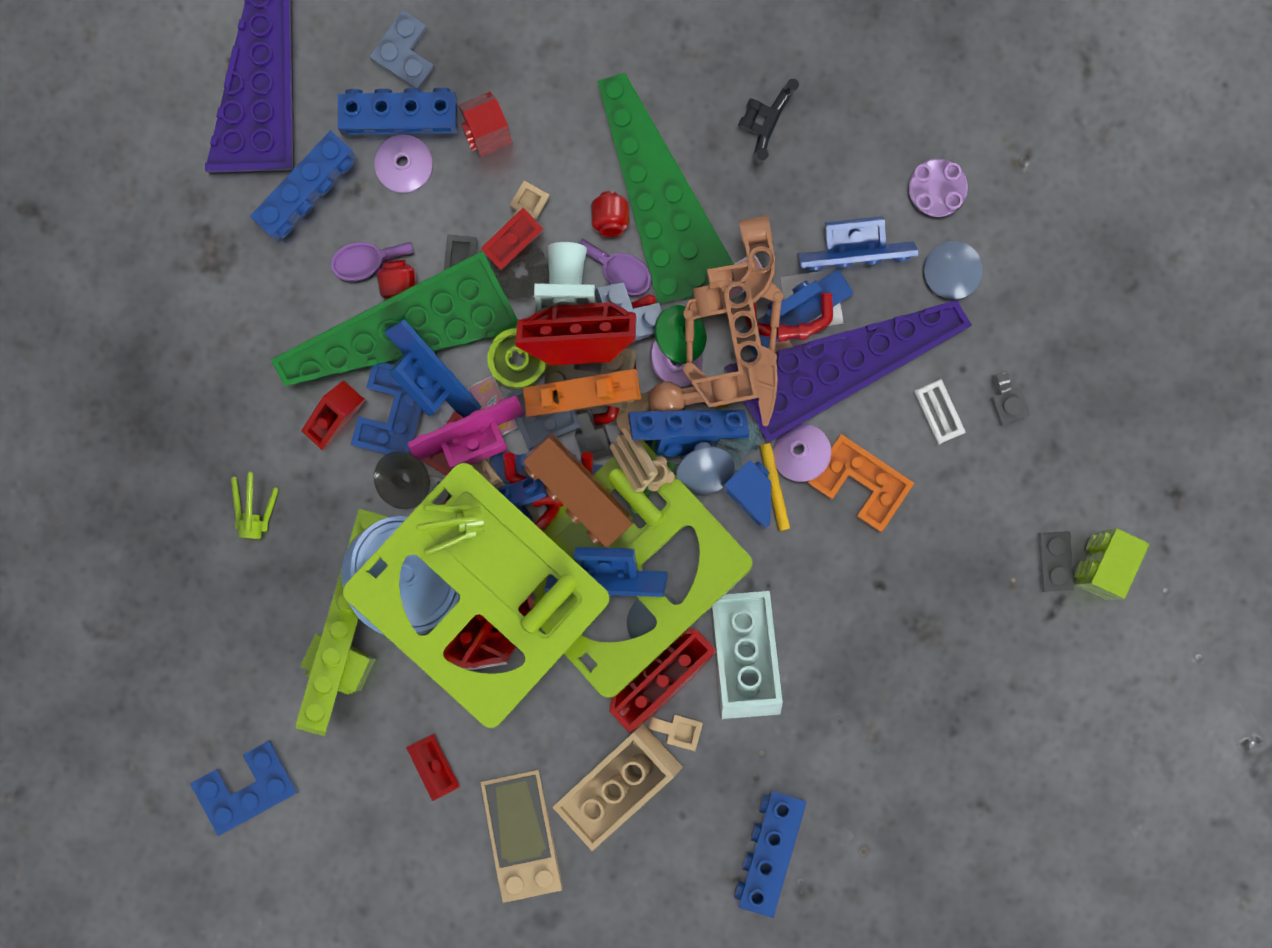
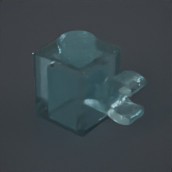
M748 422L749 438H720L717 445L725 447L726 451L736 461L734 470L736 473L742 466V459L738 452L749 456L751 449L755 451L758 449L763 434L757 433L759 429L757 424Z

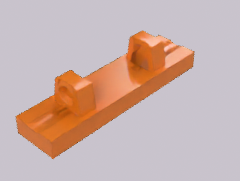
M636 369L523 388L526 417H537L641 399ZM554 390H557L559 404L555 403Z

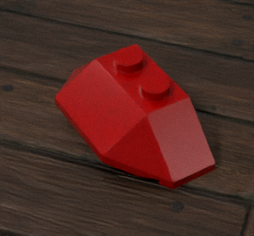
M611 302L550 306L534 313L527 319L518 320L515 345L549 365L610 362L635 340L637 316L636 313L628 312Z
M531 594L518 608L523 616H526L534 607ZM477 614L446 646L443 655L448 662L466 670L507 664L517 647L483 616Z
M687 629L618 695L611 698L609 712L631 734L661 710L703 669L717 650L697 629Z

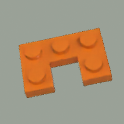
M842 434L839 435L831 447V459L825 471L817 478L808 481L809 485L831 500L835 497L848 476L871 490L872 494L857 514V517L880 533L883 532L915 484Z

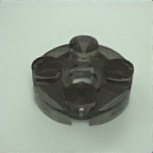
M530 243L503 270H500L493 261L491 262V268L504 294L513 300L533 299L535 284H547L549 279L548 260L542 250L533 243ZM521 263L526 264L525 270L528 271V274L516 278V273L512 270L513 266H519Z

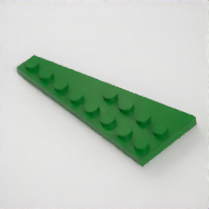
M626 73L598 80V86L646 261L651 273L657 301L661 306L693 297L692 289L708 286L707 269L734 265Z
M480 251L271 358V362L284 386L323 376L400 359L403 353L384 332L387 328L402 320H405L415 330L429 348L436 351L476 340L496 337L505 330L517 328L518 319L483 251Z

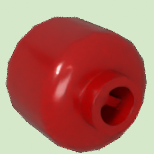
M605 191L592 201L590 206L591 224L594 230L604 237L621 235L630 222L627 200L617 195L614 191Z
M406 260L383 263V268L377 271L379 294L384 299H388L417 284L415 269L413 266L406 264Z

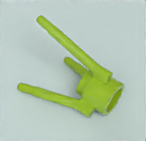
M250 471L247 473L245 514L241 513L237 478H231L235 529H238L237 537L261 539L262 531H268V521L276 501L278 488H273L262 521H260V515L252 514L253 472Z
M471 504L462 506L425 505L424 510L459 513L456 514L454 519L428 522L416 526L417 530H426L457 525L459 532L464 531L460 535L424 551L425 555H430L465 539L477 537L476 532L484 531L481 508H472Z

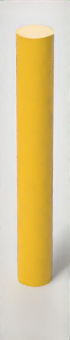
M771 443L762 444L759 446L764 467L770 472L767 478L771 481V499L778 530H788L790 525Z

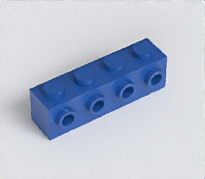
M407 88L404 89V93H392L391 89H375L374 93H363L360 89L345 90V94H338V130L341 135L458 133V98L456 92H451L449 88H434L433 92H421V89Z
M330 130L250 217L276 242L280 238L286 237L293 229V224L300 216L304 217L313 208V202L332 188L334 185L333 181L341 173L344 174L351 168L356 158L354 152Z
M770 790L769 796L763 795L759 812L764 813L760 825L755 823L751 836V841L755 842L752 854L747 852L742 870L747 871L744 883L738 882L734 899L738 900L737 905L739 908L774 918L807 803L804 799Z

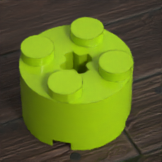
M517 328L508 329L498 334L490 345L487 355L488 367L495 380L506 389L514 391L537 385L545 376L547 363L516 347ZM515 353H518L520 357L526 356L522 360L523 365L517 367L515 363L510 364L514 360L513 355Z

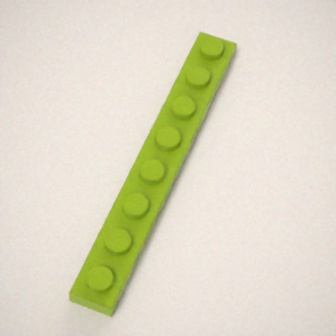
M359 509L348 547L361 532L388 516ZM341 572L295 725V729L322 736L326 735L359 620L343 595Z

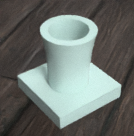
M557 242L546 247L549 284H535L536 312L556 305L595 303V285H582L583 267L587 248L584 245L573 242Z

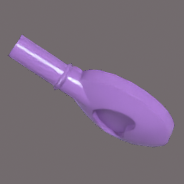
M585 239L579 242V244L587 248L586 254L603 264L605 278L610 284L624 282L628 295H640L650 288L652 281L651 273L648 267L637 257L626 253L608 255L606 251H602Z
M411 241L389 248L385 247L382 250H379L370 243L356 242L342 247L334 254L331 268L335 275L342 280L360 281L375 274L380 269L382 261H390V259L414 253Z

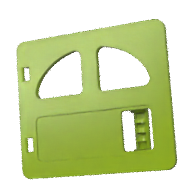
M640 440L650 459L655 461L658 455L643 440ZM615 456L605 463L593 476L610 494L616 489L647 524L640 529L633 523L607 548L635 549L637 569L643 571V565L683 527L691 526L698 537L700 557L694 583L681 604H672L665 595L664 597L637 596L657 620L656 627L642 636L621 642H599L581 634L564 653L598 693L607 698L618 695L746 576L753 566L751 556L680 480H677L676 475L672 483H665L657 491L667 503L660 511L643 492H634ZM564 504L563 507H559L558 515L543 531L573 560L575 547L606 548L602 543L597 545L590 539L586 533L588 529L581 521L577 524L568 516L565 511L567 507ZM547 577L533 591L537 596L533 600L534 606L546 594L545 585ZM570 594L541 626L546 634L576 603L577 598L574 594ZM586 653L598 664L592 672L579 659Z
M460 463L449 472L345 584L343 589L345 599L487 728L498 726L606 608L610 599L604 587L467 463ZM444 489L452 496L445 505L462 506L471 504L472 508H481L484 531L476 532L477 537L465 539L430 555L424 554L426 549L464 533V531H458L457 525L426 530L416 529L418 524L456 518V514L459 512L424 510L425 505H435L432 502ZM409 555L418 556L460 596L459 602L425 636L417 634L410 624L400 596L399 579L401 567L405 558ZM382 558L388 566L375 579L367 572ZM548 575H553L558 581L526 616H523L518 610L519 606ZM571 593L574 594L577 601L548 634L545 635L538 629ZM480 614L524 654L525 660L520 667L504 673L487 674L458 667L448 662L444 658L443 652L446 646L475 615Z

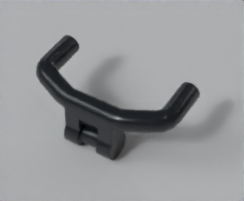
M790 79L784 85L771 107L758 100L749 99L746 105L747 111L745 116L741 117L738 127L758 136L753 155L755 162L762 163L768 158L767 146L782 110L799 87L798 80ZM758 114L765 117L762 125L755 122Z

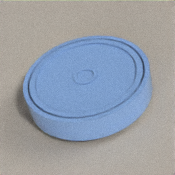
M395 516L382 519L361 532L352 541L342 563L343 589L345 584L408 517ZM409 555L405 558L399 579L401 601L410 624L417 634L422 635L437 626L457 604L460 596L418 556ZM380 558L367 573H370L376 579L388 565ZM349 603L354 613L364 624L374 631L383 634Z

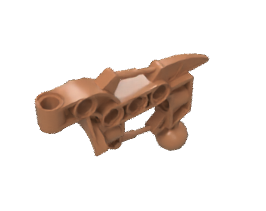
M768 215L739 220L743 247H745L748 262L707 269L708 286L692 289L694 299L688 301L684 310L687 363L684 365L683 370L694 386L681 388L673 382L657 384L651 389L648 396V404L651 411H683L687 405L706 402L708 407L759 398L758 403L762 424L765 427L768 426L777 394L778 379L775 343L777 327H779L781 302L784 297L783 293L772 282L775 274V256ZM764 252L769 256L770 263L766 268H757L753 264V257L756 253ZM735 287L743 288L746 292V299L740 304L733 303L729 298L730 291ZM761 297L773 301L769 349L761 345L753 306ZM727 313L739 371L707 377L693 364L694 319ZM741 316L748 317L752 322V328L747 333H740L735 329V321ZM747 345L755 347L758 352L757 359L751 363L744 362L740 356L742 348Z

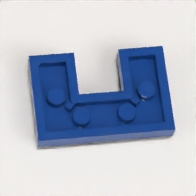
M383 362L373 365L366 388L394 396L389 418L386 424L358 416L350 445L409 461L411 451L407 443L415 439L422 409L389 373L394 364Z
M271 740L243 754L256 782L234 794L230 792L219 769L190 783L217 836L298 793Z

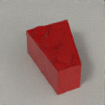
M490 91L458 104L465 120L461 125L472 152L478 150L480 157H483L513 144L508 124L497 98Z

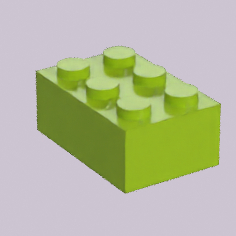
M1118 528L1099 531L1097 535L1093 534L1086 546V550L1089 551L1085 562H1079L1074 572V577L1077 578L1074 585L1105 600L1125 599L1150 543Z

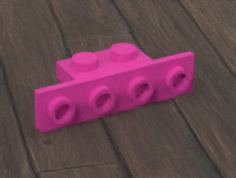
M517 396L504 398L498 401L497 404L483 410L474 411L469 416L456 422H449L440 429L428 434L419 435L414 440L408 442L407 445L416 462L443 450L451 470L460 463L473 465L507 450L498 426L525 413Z

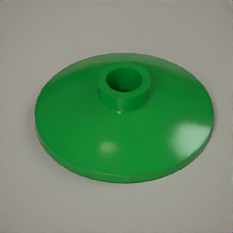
M674 305L666 308L659 314L655 323V339L659 349L668 359L677 363H687V341H685L684 310L686 306ZM701 318L694 319L693 361L703 353L706 346V329Z

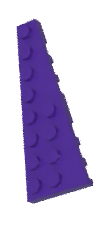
M244 0L242 16L237 27L238 33L235 45L232 48L224 82V92L217 111L215 130L210 141L211 147L207 163H205V171L293 170L291 0Z
M958 300L858 329L848 330L801 345L778 350L775 352L777 355V394L768 426L765 427L762 424L758 403L759 398L743 402L766 442L769 443L972 326ZM757 356L750 358L748 360H744V362H754L757 359ZM737 363L724 367L726 373L739 371Z

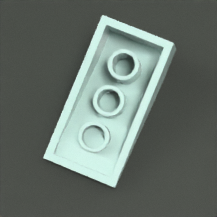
M770 591L725 594L711 607L714 645L717 650L715 657L721 719L780 715L783 701Z

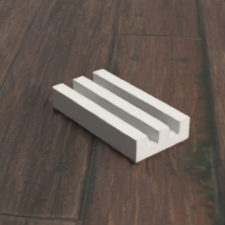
M942 379L914 391L937 445L966 433ZM934 388H938L956 431H951L933 391ZM927 392L946 434L944 436L941 435L923 393Z

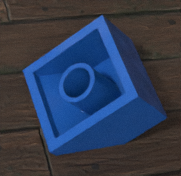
M749 460L723 485L722 489L764 530L770 525L771 481L767 478L770 472L759 461L754 464Z

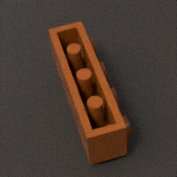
M552 432L524 457L523 463L526 465L524 470L534 480L539 478L547 486L545 488L546 493L555 502L560 500L567 507L565 511L575 523L578 524L580 521L588 529L586 531L587 535L597 545L602 543L607 548L633 524L634 517Z

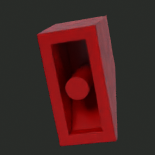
M344 380L322 397L301 432L321 450H324L355 416L365 399Z

